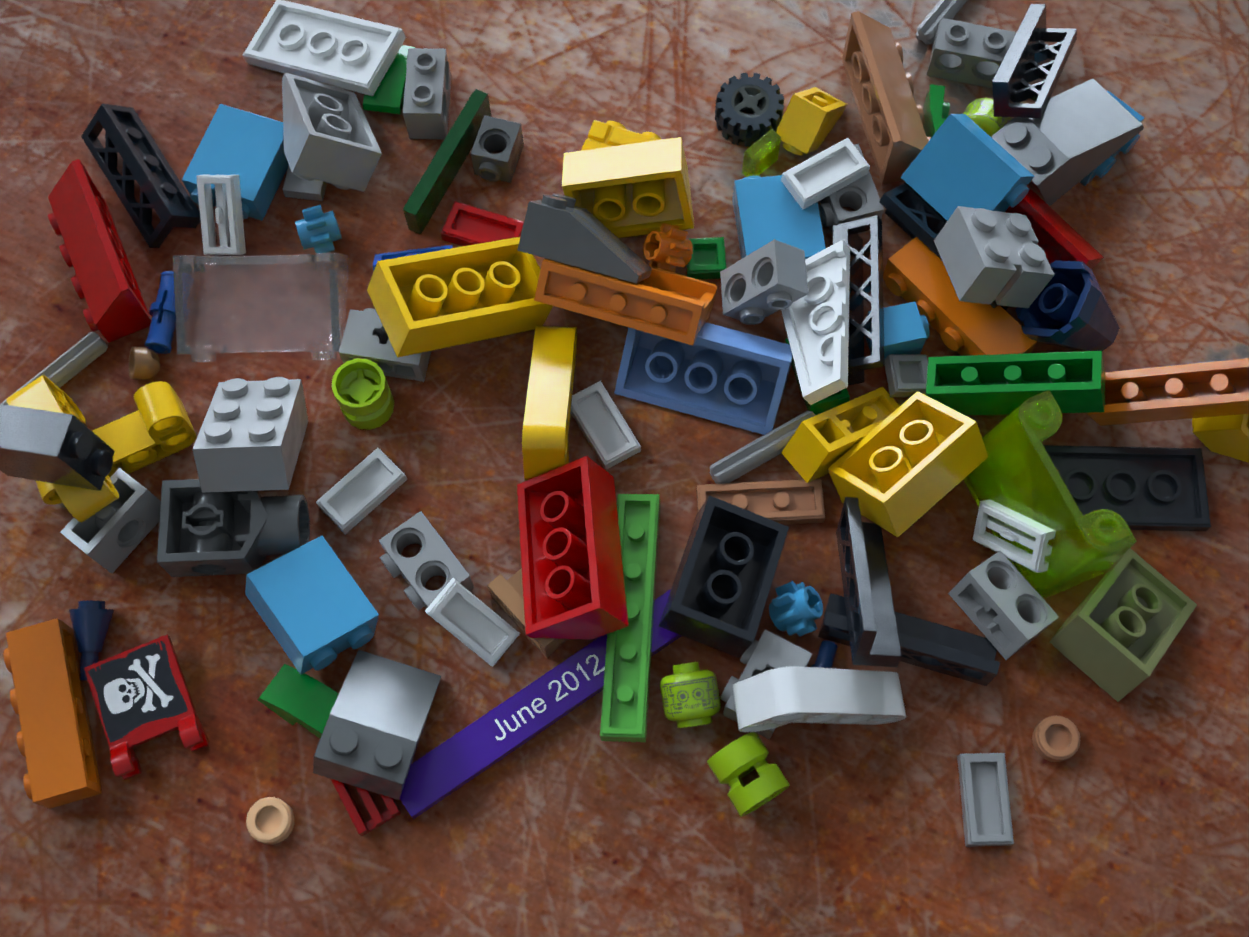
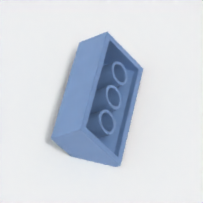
M707 322L698 332L693 346L628 327L614 394L765 435L773 430L793 355L789 344Z

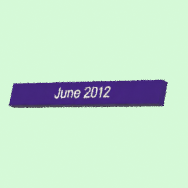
M671 589L654 600L651 657L682 636L659 627ZM607 634L600 636L412 763L400 797L411 817L415 819L601 692L604 686Z

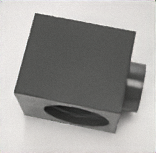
M484 115L471 151L475 175H479L483 179L492 182L500 180L511 183L524 146L521 123ZM494 151H502L498 154H491Z

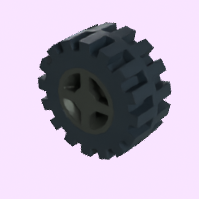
M741 73L740 79L733 76L729 78L728 84L723 83L716 98L715 120L718 131L722 130V136L726 140L732 137V144L739 145L741 141L745 142V147H751L752 142H756L757 146L764 144L765 138L768 141L774 138V134L783 117L784 97L783 94H780V87L777 84L771 86L772 79L766 76L762 80L758 73H754L753 77H748V73ZM746 110V112H750L753 114H746L742 111Z

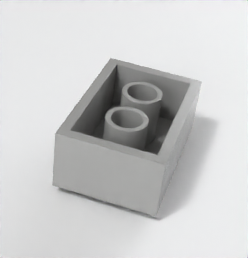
M273 377L264 381H246L235 378L219 382L193 446V454L202 493L289 490L308 425V415L301 379L288 380L284 377Z

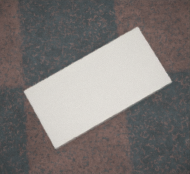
M276 0L245 50L243 57L248 64L281 73H290L320 83L373 96L405 41L406 36L401 28L289 1Z

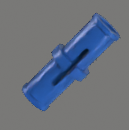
M164 271L161 273L156 302H153L149 309L152 319L145 346L161 354L171 352L176 323L181 321L183 315L180 305L187 279H185L184 275L174 271Z

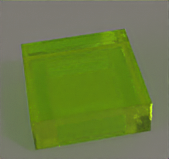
M769 130L744 152L742 173L746 177L761 175L778 160L781 137L774 130Z

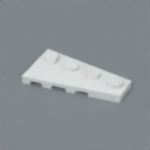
M844 240L805 259L808 295L793 302L790 307L781 310L802 396L810 405L848 387L850 248Z

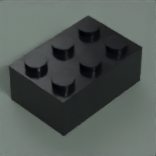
M709 495L696 515L659 627L740 658L754 642L789 527Z

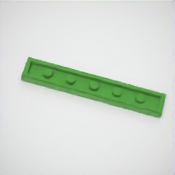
M618 494L617 513L629 626L607 634L600 738L601 741L646 742L660 496L659 494Z

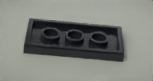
M1035 445L1032 449L1037 522L1049 528L1206 532L1211 527L1202 448Z

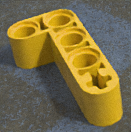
M535 327L522 431L525 481L569 463L568 433L577 353L576 327Z
M45 375L40 376L7 398L8 405L72 414L83 424L86 423L84 415L75 402ZM108 475L105 477L101 491L52 483L67 510L81 523L120 498L117 489Z
M158 381L139 388L133 396L138 411L92 431L115 451L112 469L108 474L109 477L119 467L129 474L181 451L195 442L197 436L181 399L169 383ZM36 481L44 503L50 505L63 503L52 483Z

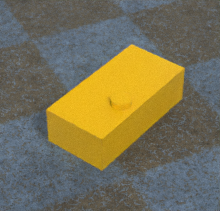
M520 237L378 261L367 292L397 358L535 329L536 326H543L553 306L534 301L541 269L534 255L518 251Z

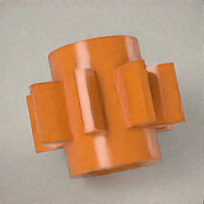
M662 223L660 232H650L645 239L643 247L645 258L650 260L649 266L675 273L676 266L684 268L691 260L693 253L692 243L686 238L688 232L680 230L678 226Z

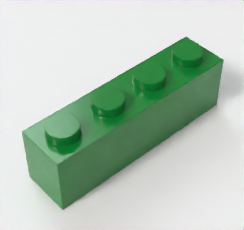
M1102 351L928 357L926 396L963 415L1105 412V369Z

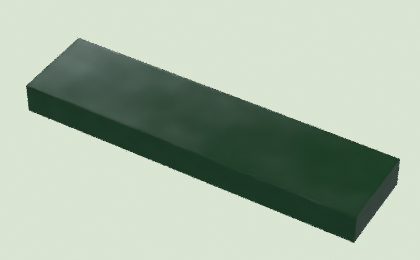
M478 89L473 91L405 204L403 211L409 230L420 235L422 234L470 153L484 115L491 117L487 93Z

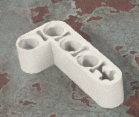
M789 666L765 671L739 681L732 686L740 732L764 731L791 722L875 725L892 723L907 717L899 674L897 672Z

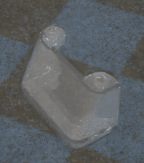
M316 253V255L173 256L177 354H191V362L216 361V353L304 351L312 352V360L337 359L336 352L340 350L346 327L349 274L348 255L341 253Z

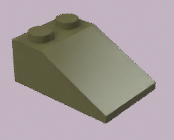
M1129 548L1066 619L1049 643L1119 702L1150 676L1197 604Z

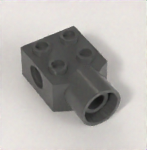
M199 479L162 481L157 563L171 577L249 574L260 568L266 556L285 555L310 541L309 509L304 495L261 497L258 491L202 493Z

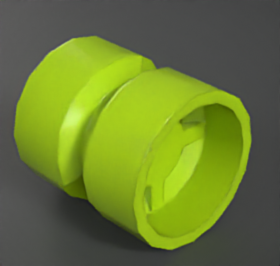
M356 358L346 361L337 369L332 379V390L345 419L352 426L366 430L380 427L387 422L394 410V399L384 372L377 363L368 359Z
M750 732L719 750L707 761L719 783L730 786L727 796L740 817L760 808L790 786L778 765L768 764L766 761L769 751L756 732ZM756 769L760 777L745 785L741 778Z

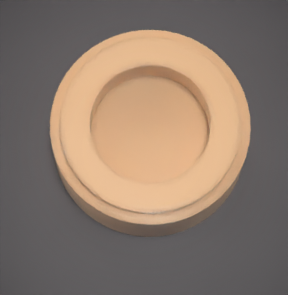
M262 798L252 805L247 814V829L254 839L264 844L280 843L293 830L294 813L291 807L279 798Z

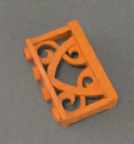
M545 258L542 261L534 301L693 346L698 332L705 322H708L710 319L717 285L650 266L652 268L650 277L636 284Z

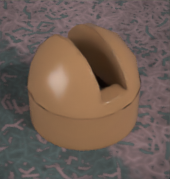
M132 347L129 354L130 378L144 380L155 376L160 370L158 354L145 347Z

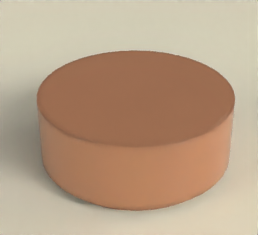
M1049 716L1035 727L1032 734V743L1036 752L1043 759L1050 762H1062L1077 752L1080 746V733L1075 724L1063 716Z

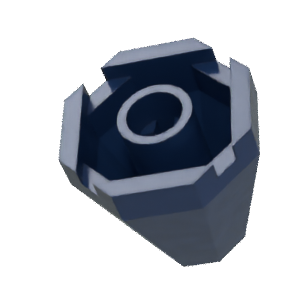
M1055 260L1050 264L1055 275L1029 308L1017 307L1015 310L1018 319L1024 323V326H1021L1023 333L1030 339L1041 343L1081 351L1105 350L1114 343L1120 327L1092 269L1079 261Z

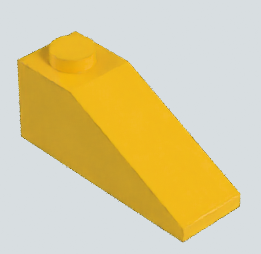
M884 387L878 388L802 421L781 453L806 483H809L828 474V468L900 407V405L893 397H890V394Z

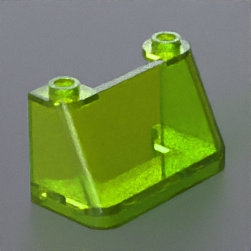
M1050 390L1024 401L982 437L989 457L963 479L978 508L980 501L991 499L1056 531L1055 538L1048 540V545L1052 546L1051 555L1045 556L1044 559L1049 562L1047 571L1036 573L1008 559L1042 598L1050 597L1107 572L1137 542L1127 523L1118 513L1112 510L1100 509L1082 515L1041 443V441L1054 435L1062 424L1060 407ZM991 530L993 535L1033 554L1032 549L1016 541H1010Z

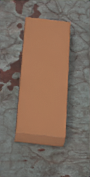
M815 479L809 483H806L805 480L705 484L697 485L696 488L698 512L710 495L783 525L824 523L825 520L821 479Z

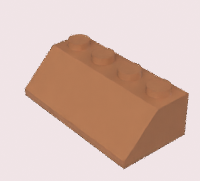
M860 11L851 12L842 56L844 68L881 184L903 181L901 178L902 174L931 139L930 136H926L923 127V109L921 105H916L913 80L910 73L905 74L902 65L903 50L899 42L895 43L891 29Z

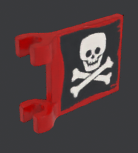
M168 634L84 668L110 748L111 765L116 777L122 776L124 780L141 774V766L133 747L176 729H179L184 748H190L192 752L209 745L207 735L196 714L171 638Z

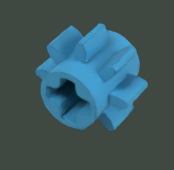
M321 205L304 209L302 211L304 219L295 221L303 249L306 250L314 247L316 255L334 251L333 241L342 239L334 211L323 213Z
M793 581L775 588L778 597L772 599L769 605V613L774 625L781 631L787 630L789 636L797 633L800 637L817 630L814 620L819 619L823 614V603L818 592L811 586L805 587L803 582L796 585Z

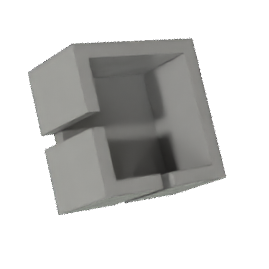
M958 206L934 240L959 301L991 304L995 299L997 305L1029 308L1055 275L1044 250L1036 245L1039 241L1026 215Z

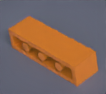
M917 237L888 259L883 274V279L888 289L894 295L901 296L907 303L916 301L919 314L926 316L928 323L940 334L943 343L952 351H957L962 356L1025 354L1032 352L1037 341L1027 337L1023 333L1021 325L1000 305L993 308L990 304L959 301L943 261Z
M1249 358L1105 372V412L1087 413V415L1098 425L1104 426L1249 414Z
M59 618L7 632L8 648L4 649L3 656L8 671L13 675L15 689L10 691V701L13 710L19 715L21 731L17 732V744L20 753L26 757L28 773L24 775L23 782L28 798L35 804L51 809L102 794L83 682L80 681V665L73 629Z

